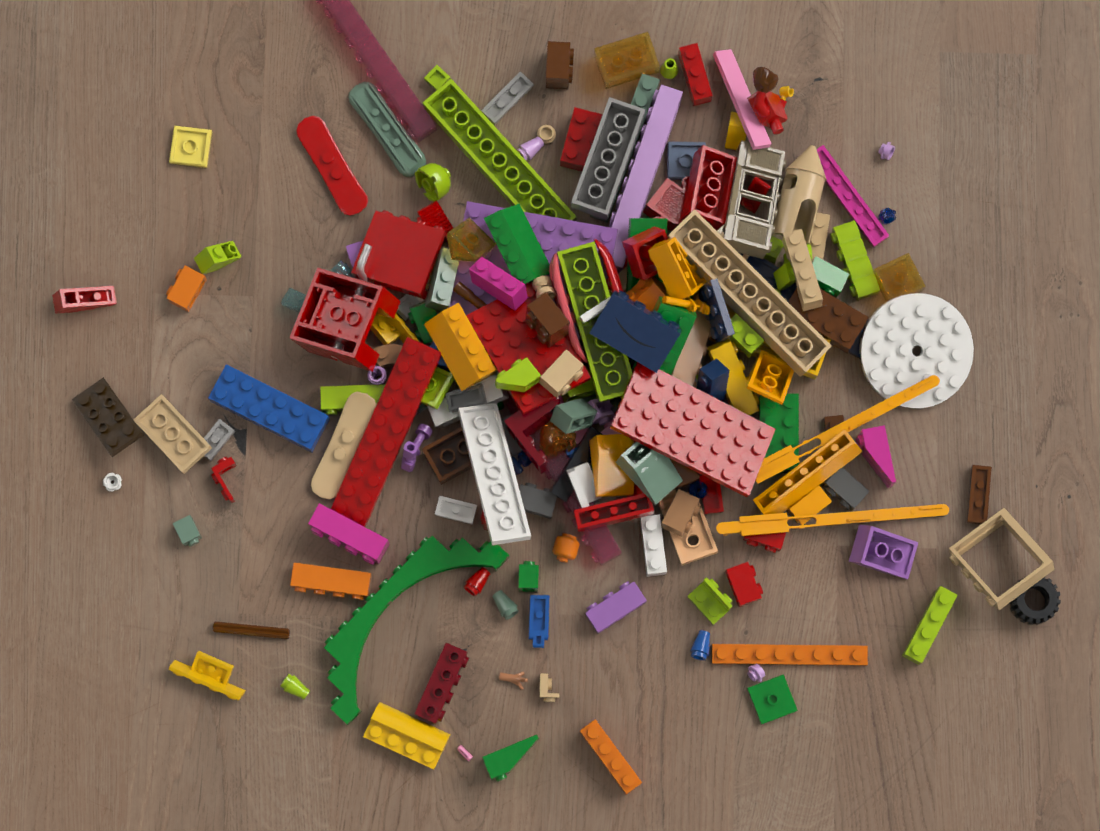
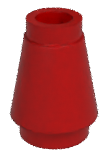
M481 567L480 570L465 581L464 589L472 596L480 594L490 576V572Z

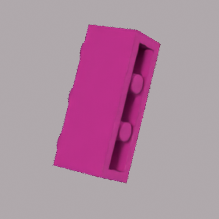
M481 257L469 268L473 284L513 310H516L528 298L524 283L487 259Z

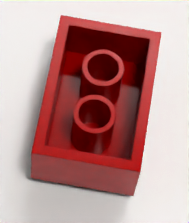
M574 107L560 159V166L583 171L603 114Z

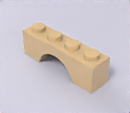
M802 229L783 233L782 243L795 275L802 310L806 311L822 307V294Z

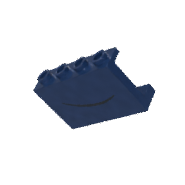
M614 290L593 325L590 334L657 373L682 330L679 329L680 326L674 321L670 320L668 322L664 320L663 316L657 311L653 310L651 312L647 310L646 305L637 300L634 302L629 299V295L625 292Z

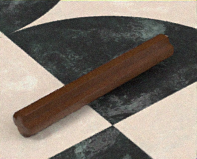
M216 621L213 624V631L217 633L289 639L290 636L288 628Z

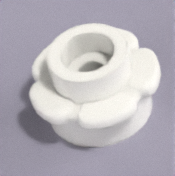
M109 473L103 479V485L110 492L119 490L122 486V478L118 474Z

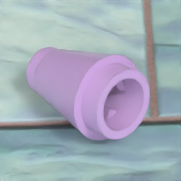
M536 137L519 145L517 151L526 161H530L544 146V142L540 137Z
M375 366L373 372L368 371L367 376L372 384L379 385L385 382L387 374L383 367Z

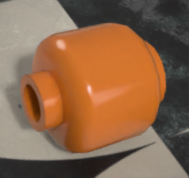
M562 533V536L556 537L552 553L557 556L556 560L568 563V560L576 559L580 543L577 541V537Z

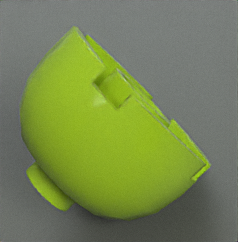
M429 163L415 171L417 185L419 188L423 187L427 193L423 194L430 201H438L447 195L451 187V175L448 169L436 163Z

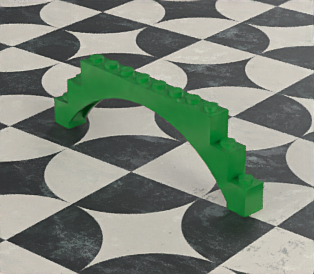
M434 536L430 538L425 537L419 544L421 547L416 552L413 550L406 557L407 562L403 566L398 565L392 572L394 575L389 580L386 578L379 585L380 590L376 594L371 593L365 600L367 603L362 608L359 606L352 613L353 618L349 622L344 621L338 628L340 631L335 636L332 634L324 642L326 644L324 648L340 663L339 666L334 665L328 671L329 676L327 678L343 693L342 696L338 695L331 702L333 706L330 709L347 725L362 712L358 708L356 693L357 673L362 650L378 618L399 595L416 583L448 570L466 567H489L497 571L510 557L499 545H492L491 541H486L479 548L481 552L478 553L462 537L460 540H454L449 546L451 550L448 551Z

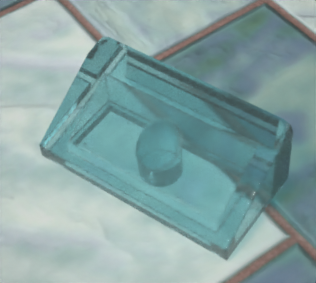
M289 288L281 304L299 313L306 295Z

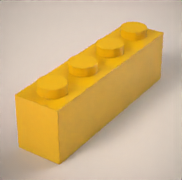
M726 339L723 342L707 347L711 362L718 359L730 370L725 395L729 405L748 415L759 411L757 405L760 403L756 394H752V391L747 389L748 376L745 377L743 370H745V366L742 360L737 358L736 353H738V349L735 343H731V341Z

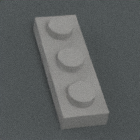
M519 72L481 112L489 121L496 125L534 84L522 72Z

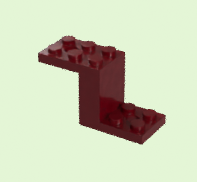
M559 397L525 415L518 410L504 421L506 430L540 474L547 471V458L540 449L538 451L535 449V442L530 435L551 420L556 405L561 404Z

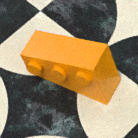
M675 237L656 243L648 250L650 259L654 262L658 270V276L662 279L669 297L684 299L692 296L707 282L704 277L700 278L698 276L695 264L691 265L686 259L687 253Z

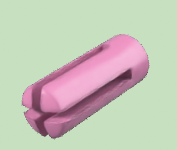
M462 745L458 746L457 751L467 761H470L473 756Z

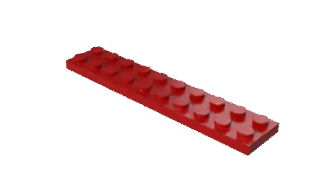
M410 337L406 338L331 510L366 528L440 361V351Z

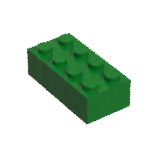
M659 296L653 310L660 313L664 320L668 322L671 320L680 326L679 329L682 330L660 367V370L671 375L697 315L696 312L689 311L684 307L664 304L662 302L663 297ZM634 359L630 362L632 373L637 363Z
M786 393L782 405L759 395L758 420L776 429L764 458L789 445L792 448L798 446L799 394ZM799 448L794 450L796 456H799ZM799 463L785 469L780 473L790 472L792 469L798 466Z

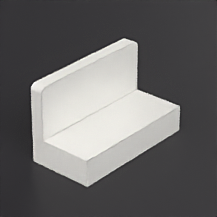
M588 462L566 470L582 508L588 507L590 502L602 498L595 495L593 473Z

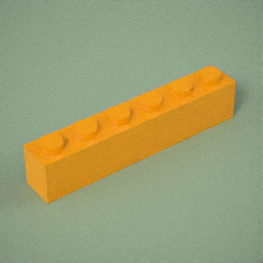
M843 430L754 498L753 501L764 515L783 513L863 451L849 433Z

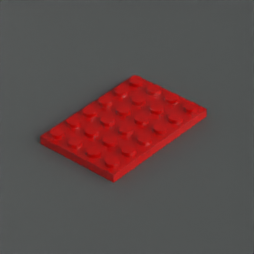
M532 282L525 285L528 298L516 310L496 299L466 315L498 374L503 370L508 371L511 369L515 361L523 360L527 357L542 376L565 350L569 351L582 363L567 336L549 348L546 343L542 344L535 329H530L525 321L527 305L537 299V291L533 289ZM583 366L581 378L578 381L573 380L568 391L591 379L585 366ZM539 382L526 392L508 390L523 415L556 398Z

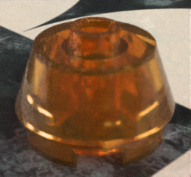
M552 422L545 424L540 429V449L545 452L546 456L556 457L558 452L566 449L570 452L577 445L575 432L565 434Z

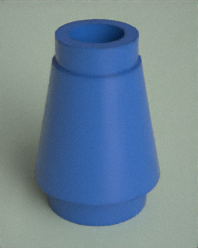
M699 630L690 650L692 658L706 660V657L709 656V632Z

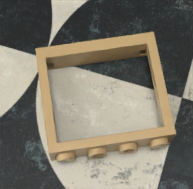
M1005 508L949 548L951 555L949 558L952 563L962 568L961 572L965 578L971 579L974 582L975 589L979 593L983 592L991 607L995 606L998 610H1001L1054 570V564L1050 557ZM1004 525L1041 566L997 597L961 555Z

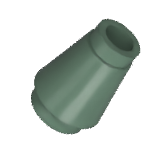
M502 590L492 596L501 617H504L506 620L514 617L519 612L518 606Z

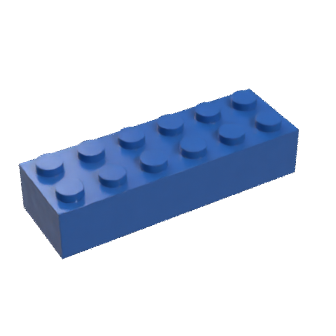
M227 364L208 397L210 402L313 453L330 420L329 416Z

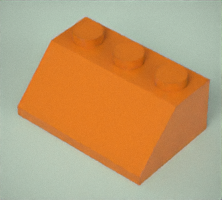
M654 276L646 280L640 279L631 290L626 292L630 300L642 302L646 305V309L651 312L659 296H668L664 284Z

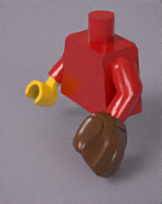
M757 67L753 71V83L757 92L747 99L760 124L771 128L773 134L777 135L784 131L782 123L787 121V115L784 110L787 103L785 100L786 97L793 96L794 89L790 88V86L781 87L779 89L780 98L779 95L770 92L774 90L778 83V75L765 67Z

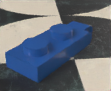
M530 595L529 640H533V648H544V640H548L550 595Z

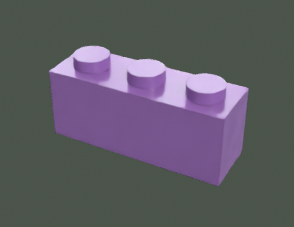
M629 581L625 582L619 587L620 591L615 594L610 592L603 597V602L600 604L595 602L586 608L588 611L585 613V616L597 634L647 602L635 582L631 584Z

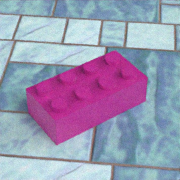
M320 503L308 523L312 533L320 538L323 535L328 537L329 542L337 547L340 544L345 546L347 552L355 556L357 553L362 555L363 560L372 565L374 562L380 563L390 545L388 539Z

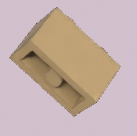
M565 350L540 377L539 383L556 398L560 394L565 395L571 387V382L573 380L578 381L583 375L584 364L569 351Z

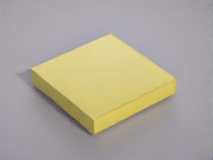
M174 126L169 163L207 168L212 130Z

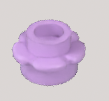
M891 142L881 145L879 149L881 159L890 160L895 146L891 145Z
M758 664L748 667L749 672L747 674L749 678L754 682L756 680L761 682L762 678L765 677L762 667Z

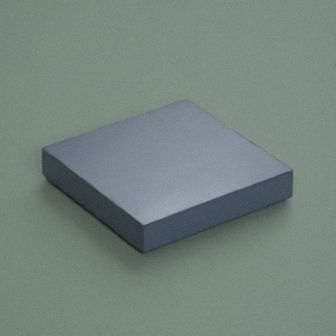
M668 142L667 178L670 180H683L686 176H690L693 155L702 145L706 146V142Z

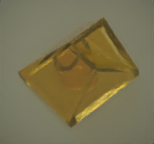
M470 217L447 233L451 260L471 261L474 264L481 257L484 258L496 245Z

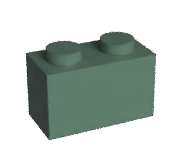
M580 398L556 405L550 421L565 434L591 427L597 410Z

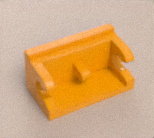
M819 485L788 508L787 511L792 517L816 515L832 501ZM802 518L794 520L797 523H800V525H804L811 518Z

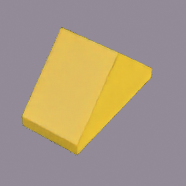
M731 112L725 149L736 150L740 142L746 140V133L738 114Z

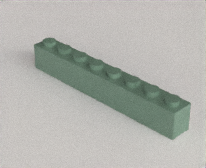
M643 73L641 75L631 105L645 109V116L608 219L605 220L590 215L592 218L606 223L609 221L636 144L639 141L642 127L646 122L649 107L652 106L655 90H658L660 79Z

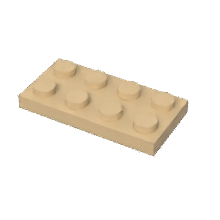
M162 394L134 419L135 423L183 474L212 449L207 441Z

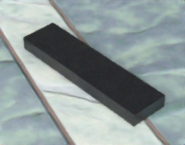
M593 427L588 428L549 491L564 502L568 501L574 491L566 470L586 462L590 465L592 461L589 440L596 435H603Z

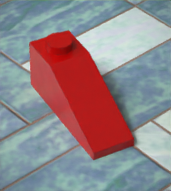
M114 286L59 289L52 295L55 314L73 313L117 304Z

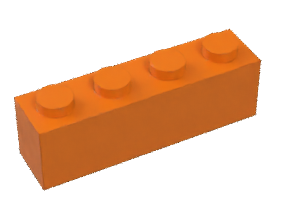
M293 563L290 586L295 588L294 591L306 593V590H314V594L325 595V592L333 593L334 597L344 598L345 595H351L352 599L364 600V597L367 598L369 596L372 575L369 572Z
M596 719L580 730V734L625 795L642 784V781Z

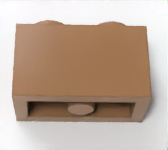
M678 489L662 521L661 527L680 537H683L684 533L688 534L693 524L690 522L693 515L697 516L701 509L699 505L700 499Z

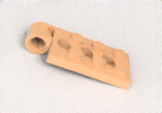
M672 490L658 503L663 517H665L676 495V490ZM695 490L686 492L692 496L697 497ZM702 507L697 516L693 515L691 519L693 524L688 534L684 533L683 537H680L669 531L681 565L718 553ZM689 537H697L699 539L698 544L690 545L688 543Z

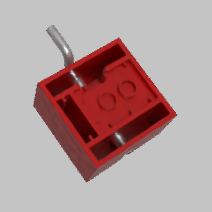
M365 244L356 270L360 280L317 267L289 338L309 353L335 361L339 359L345 364L373 372L380 354L367 345L365 340L375 315L379 314L394 319L401 301L383 286L367 282L364 267L372 246Z

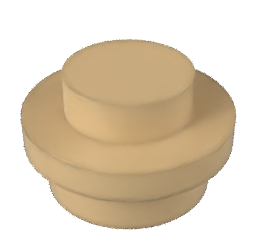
M543 125L538 129L537 137H540L544 144H549L556 137L555 129L550 125Z

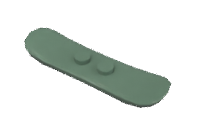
M366 81L356 85L349 92L348 99L350 104L375 135L397 170L403 176H415V171L421 166L426 165L425 155L398 121L376 86Z

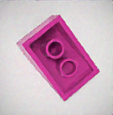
M885 425L862 429L858 434V438H856V444L863 451L861 453L886 487L891 488L896 483Z

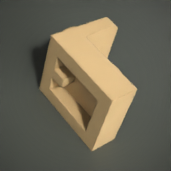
M540 673V698H544L543 702H555V699H559V694L548 693V690H552V678H548V674Z

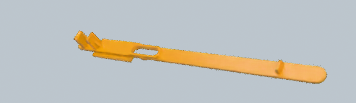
M932 375L827 431L803 441L794 448L789 445L764 458L755 480L756 483L759 484L799 463L798 458L811 454L843 430L850 432L936 387L940 383L939 377ZM814 439L820 440L819 446L800 456L794 454L795 449Z
M946 504L798 515L793 517H787V513L741 516L739 521L719 523L716 526V531L719 534H723V536L732 533H739L741 536L789 532V529L796 528L804 529L816 526L945 516L949 513V507ZM814 518L816 520V523L811 525L789 526L787 524V521L790 519Z

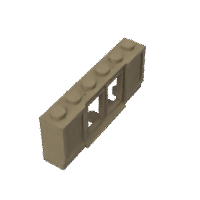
M741 141L736 149V153L739 154L736 161L733 188L730 194L727 221L722 229V232H724L723 238L737 252L763 259L766 253H770L772 248L770 239L775 230L773 220L776 219L778 209H775L781 195L778 190L783 183V176L781 175L786 165V160H784L785 151L771 147L753 150L750 142ZM745 174L773 181L771 197L743 190ZM741 197L769 204L767 220L739 213Z

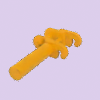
M663 296L662 298L664 304L684 307L692 312H695L697 309L705 315L710 313V307L700 299L693 301L690 297H686L685 300L669 296Z

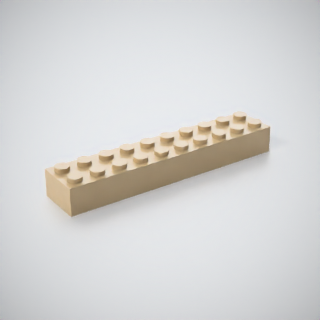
M695 209L667 236L668 239L672 237L677 239L687 253L686 259L691 265L695 264L697 267L696 273L700 278L704 277L707 282L718 278L725 303L759 334L800 377L831 347Z

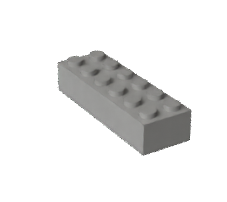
M609 97L574 193L571 208L605 220L608 219L645 116V109Z

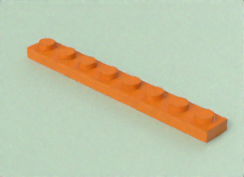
M712 644V664L867 666L868 646Z

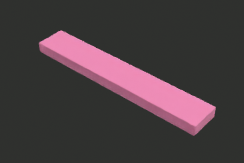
M732 50L715 51L713 57L752 149L769 148L771 141L765 127L760 124L747 99L751 94Z

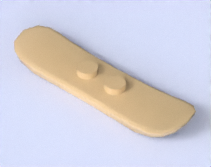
M355 392L348 397L330 443L312 478V490L321 498L332 499L337 496L376 408L375 399L366 393Z

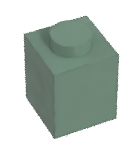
M191 515L173 523L184 546L188 545L191 547L199 543V539L202 536Z

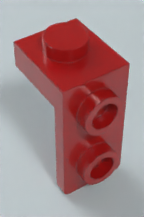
M226 456L218 460V464L211 468L214 472L211 476L216 485L218 483L221 484L223 490L220 492L224 499L234 503L235 500L220 475L237 465L232 457L228 458Z

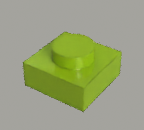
M438 65L424 77V80L436 91L451 79Z

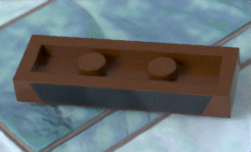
M971 466L967 523L982 524L987 521L992 471L990 466Z

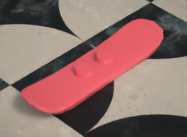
M555 253L550 261L549 277L556 293V305L570 322L568 335H566L581 361L588 363L574 327V323H576L573 312H570L568 306L570 305V299L568 294L564 292L559 271L558 255Z

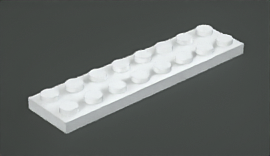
M497 403L459 408L458 413L491 544L498 545L530 540L531 533Z

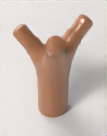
M523 671L518 674L500 672L499 680L514 683L520 690L524 689L520 682H528L527 678L521 677L525 674Z

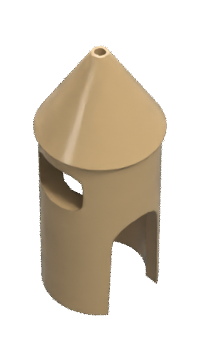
M810 145L785 169L786 174L777 206L778 213L773 222V225H775L773 236L802 229L806 244L810 243L824 183L827 180L817 149L813 145Z

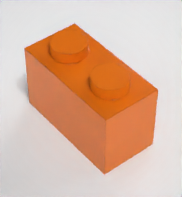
M185 265L183 269H179L175 277L177 280L174 286L171 285L168 288L166 295L168 302L189 312L207 278L205 275Z

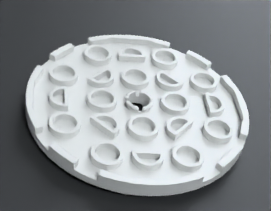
M923 293L895 297L881 305L865 325L866 328L860 341L862 369L869 384L884 399H888L916 383L936 375L940 379V383L936 387L900 405L908 408L934 406L956 393L970 372L974 348L969 326L954 306L939 297ZM916 345L921 347L919 356H914L912 353V349Z

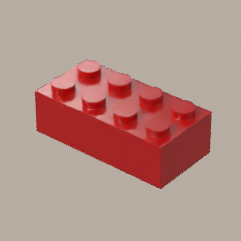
M702 145L694 153L681 220H684L695 209L716 231L725 224L737 157Z

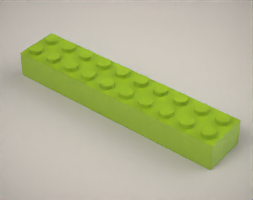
M452 79L448 80L423 102V109L511 206L520 204L523 212L576 221L577 216Z

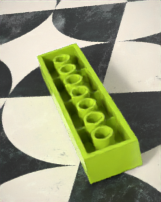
M595 241L558 251V263L570 299L584 354L588 361L587 364L598 403L621 397L632 375L628 356L590 334L600 314L585 324H582L579 319L582 314L610 297Z

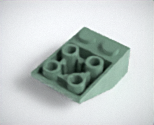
M638 442L627 449L616 461L617 465L654 505L659 503L683 481L668 457Z

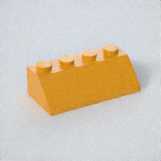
M459 302L443 310L424 324L438 351L441 352V356L461 392L496 373L493 362Z

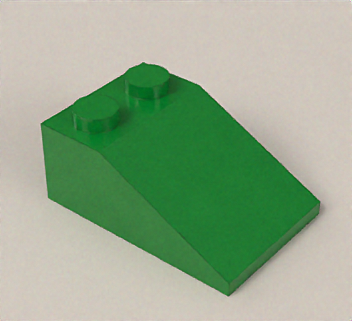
M536 734L483 756L482 758L491 780L496 779V782L506 779V774H509L538 741V735Z

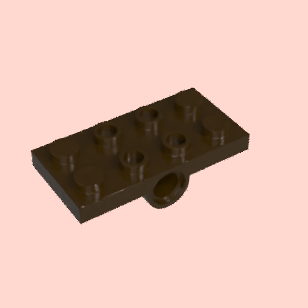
M104 377L72 399L111 457H114L144 436Z

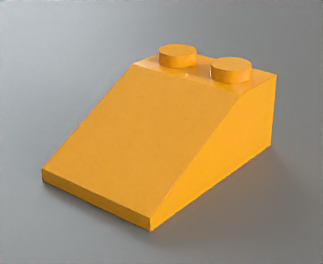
M761 349L750 371L747 389L782 405L794 370L783 359Z
M623 434L596 435L589 440L596 497L632 496L634 494V482L617 465L616 461L634 444V440Z

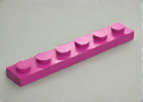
M824 145L819 147L817 152L827 179L825 181L853 221L855 220L858 228L874 248L889 238V234Z

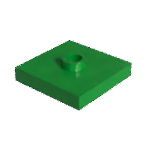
M784 674L747 688L761 725L798 711Z

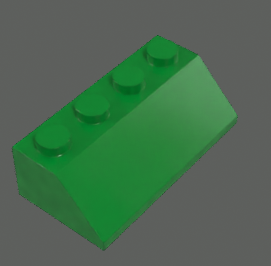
M520 204L501 209L484 218L514 278L527 285L537 277L549 275L550 264Z

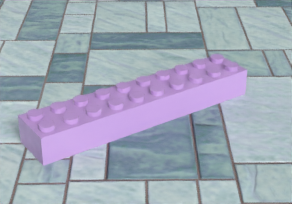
M661 85L659 90H655L652 99L654 107H649L646 116V123L648 124H644L640 133V140L642 141L636 144L634 151L635 160L631 159L628 168L629 177L625 176L621 192L624 193L623 195L619 194L615 208L617 212L613 211L609 227L618 229L613 254L618 274L623 270L627 258L622 241L628 239L629 218H641L682 99V91Z

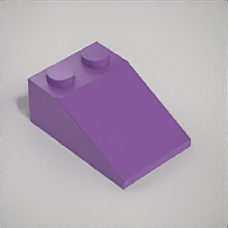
M859 524L849 562L908 579L918 542L873 526Z

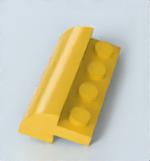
M379 702L363 737L434 770L451 734Z

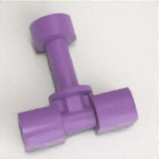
M419 424L415 431L417 437L413 443L410 441L405 443L401 469L408 472L413 471L416 456L421 453L419 450L421 443L424 439H429L432 434V429L425 424Z

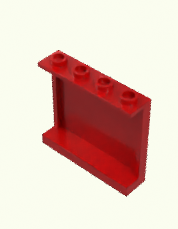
M375 210L351 273L356 279L360 280L356 271L357 264L364 245H371L372 249L364 267L367 282L425 300L427 296L426 284L444 239H449V236L445 229L440 226L430 227L427 226V223L420 220L413 222L403 215L397 217L386 210L382 212Z

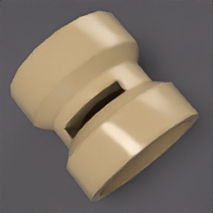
M540 276L533 280L532 286L537 291V298L544 293H547L552 300L555 298L556 293L554 288L551 287L552 281L549 276Z

